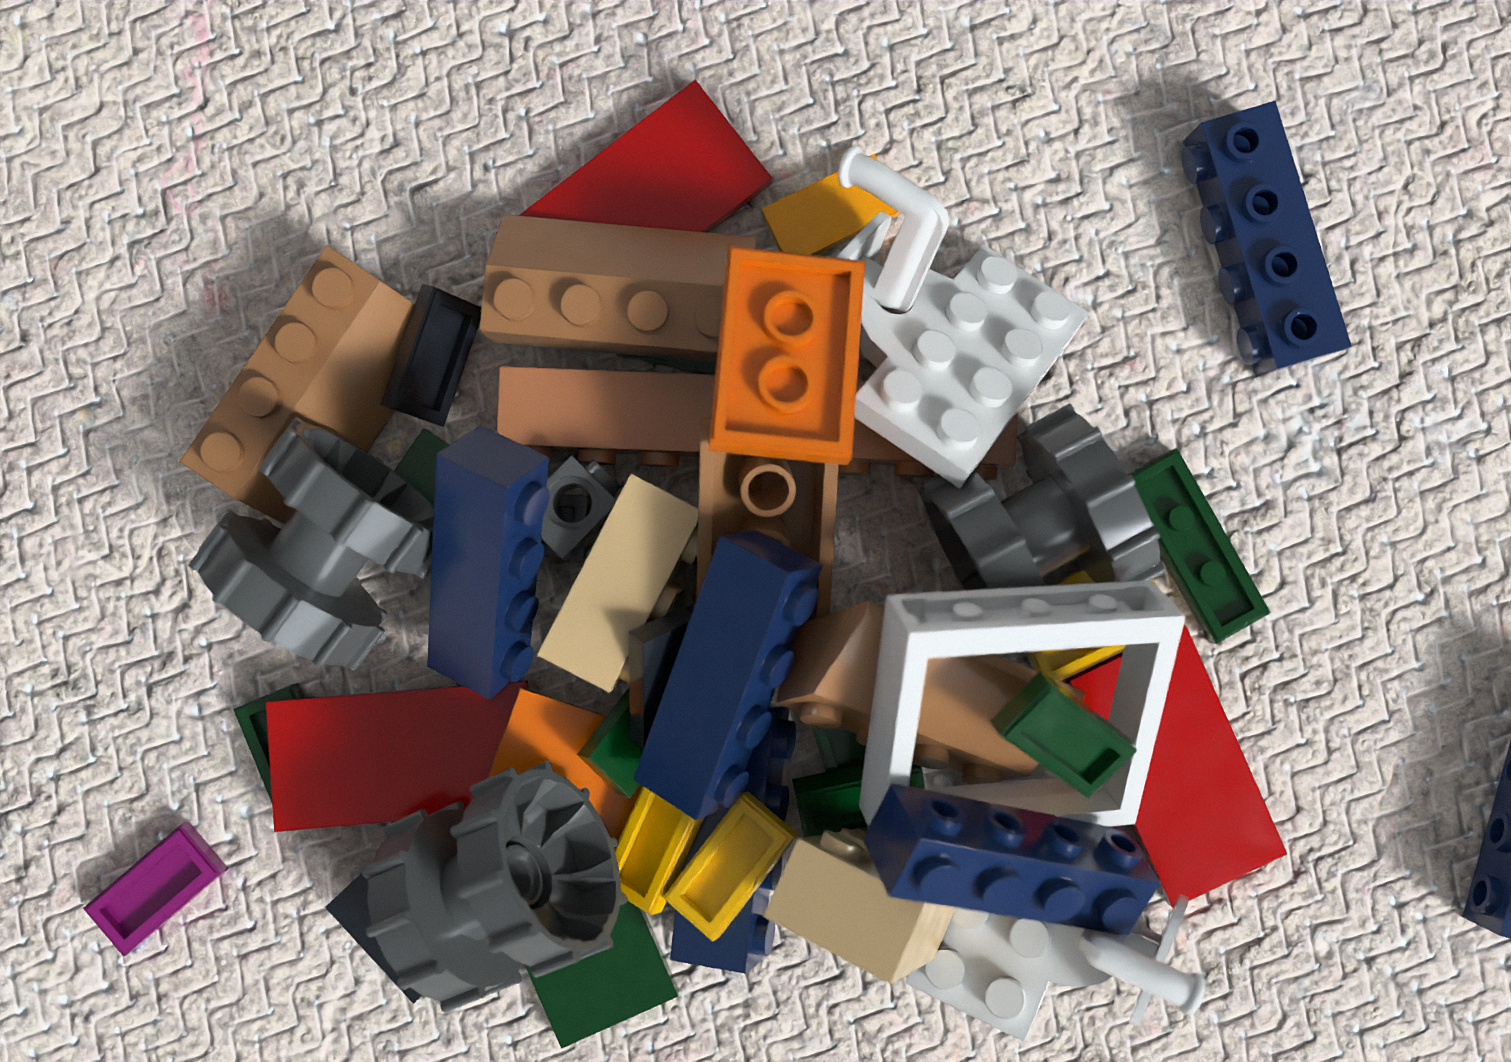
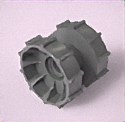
M1071 403L1026 426V431L1017 435L1028 469L1026 473L1033 482L1028 487L999 501L990 484L987 485L981 476L973 470L961 488H958L938 474L923 482L922 487L917 489L929 518V525L952 566L956 578L959 579L965 591L1046 586L1042 577L1075 559L1080 570L1085 571L1095 583L1152 580L1166 572L1160 559V548L1157 540L1160 538V535L1152 525L1147 510L1134 486L1135 481L1133 477L1127 474L1117 456L1103 439L1099 427H1093L1085 418L1077 414Z
M295 417L268 453L258 470L270 478L276 489L286 498L284 502L296 508V511L281 529L273 525L266 518L259 520L252 517L239 516L231 510H227L199 547L198 552L188 566L199 573L206 587L214 595L212 600L216 604L225 606L242 622L261 634V639L265 642L270 643L272 641L297 655L311 660L319 668H323L325 664L332 666L346 665L356 671L384 634L385 630L379 625L388 615L384 609L377 605L372 596L361 585L363 582L356 578L366 562L371 559L383 565L391 573L397 570L403 573H413L425 579L432 568L434 504L425 494L384 464V461L379 457L372 456L357 445L340 437L332 429L325 430L318 426L307 424Z
M549 761L542 762L518 774L511 767L472 785L470 789L474 798L466 809L464 803L458 801L429 815L425 809H420L384 826V833L387 838L376 851L373 862L361 869L362 875L368 878V907L372 924L366 928V934L369 937H376L386 960L399 976L397 987L400 990L411 987L422 996L439 1001L440 1008L445 1013L520 983L522 976L519 973V969L522 963L531 966L532 975L539 977L613 947L610 933L617 921L620 905L627 902L626 895L621 892L619 867L614 850L618 846V841L615 837L610 838L601 817L588 799L590 796L589 790L586 787L578 789L568 779L553 772Z

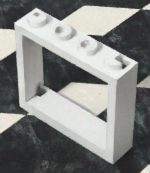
M1152 580L886 595L859 807L868 827L891 783L904 786L909 784L927 658L1124 644V652L1108 722L1127 735L1138 751L1089 798L1059 777L928 788L924 790L1022 808L1104 826L1135 824L1185 615Z

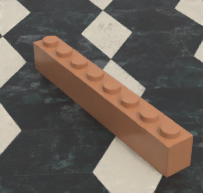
M500 366L497 433L548 456L549 462H552L553 451L578 452L577 461L583 464H588L594 459L599 465L616 464V454L641 455V465L679 467L680 456L700 457V419L711 417L715 375ZM857 381L856 393L867 381ZM1017 413L974 469L983 480H996L997 469H1007L1016 465ZM854 417L852 458L848 465H838V474L869 475L870 464L896 465L895 476H934V471Z

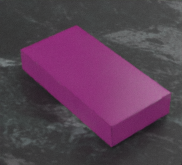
M188 821L179 825L83 909L124 957L139 947L229 868Z

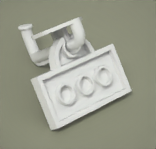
M852 146L845 152L840 161L838 180L841 186L851 187L855 185L904 215L883 267L874 262L891 223V217L883 211L876 214L836 257L865 261L859 348L862 354L878 368L856 393L854 417L958 488H961L1078 332L1089 312L984 244L954 279L929 269L948 228L949 217L946 209L934 195L882 162L865 155L860 147Z
M1038 764L1030 776L1002 780L1001 782L1057 776ZM1180 893L1162 935L1143 927L1141 916L1127 936L956 908L934 960L909 973L905 984L1023 1042L1028 1038L1050 982L1078 988L1099 985L1114 976L1140 988L1129 1019V1023L1138 1027L1152 994L1179 1006L1183 1014L1190 1016L1199 1008L1205 993V979L1201 973L1194 972L1189 975L1165 964L1189 902V897Z

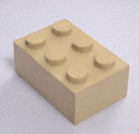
M630 474L537 656L609 693L622 681L629 683V631L667 615L673 610L683 589L673 584V581L683 562L694 566L697 562L698 508Z
M859 826L856 832L842 828L840 833L824 830L823 835L797 838L763 917L889 984L934 960L956 908L889 897L863 842L867 828Z

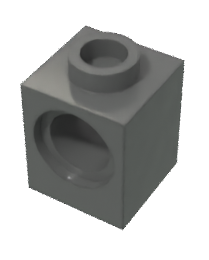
M570 456L547 480L546 488L549 489L550 498L547 509L543 514L541 539L563 560L569 562L603 528L617 501L612 495L621 486L594 459L583 467L575 458ZM573 488L587 490L592 498V508L588 516L576 523L563 521L558 512V503L561 496Z

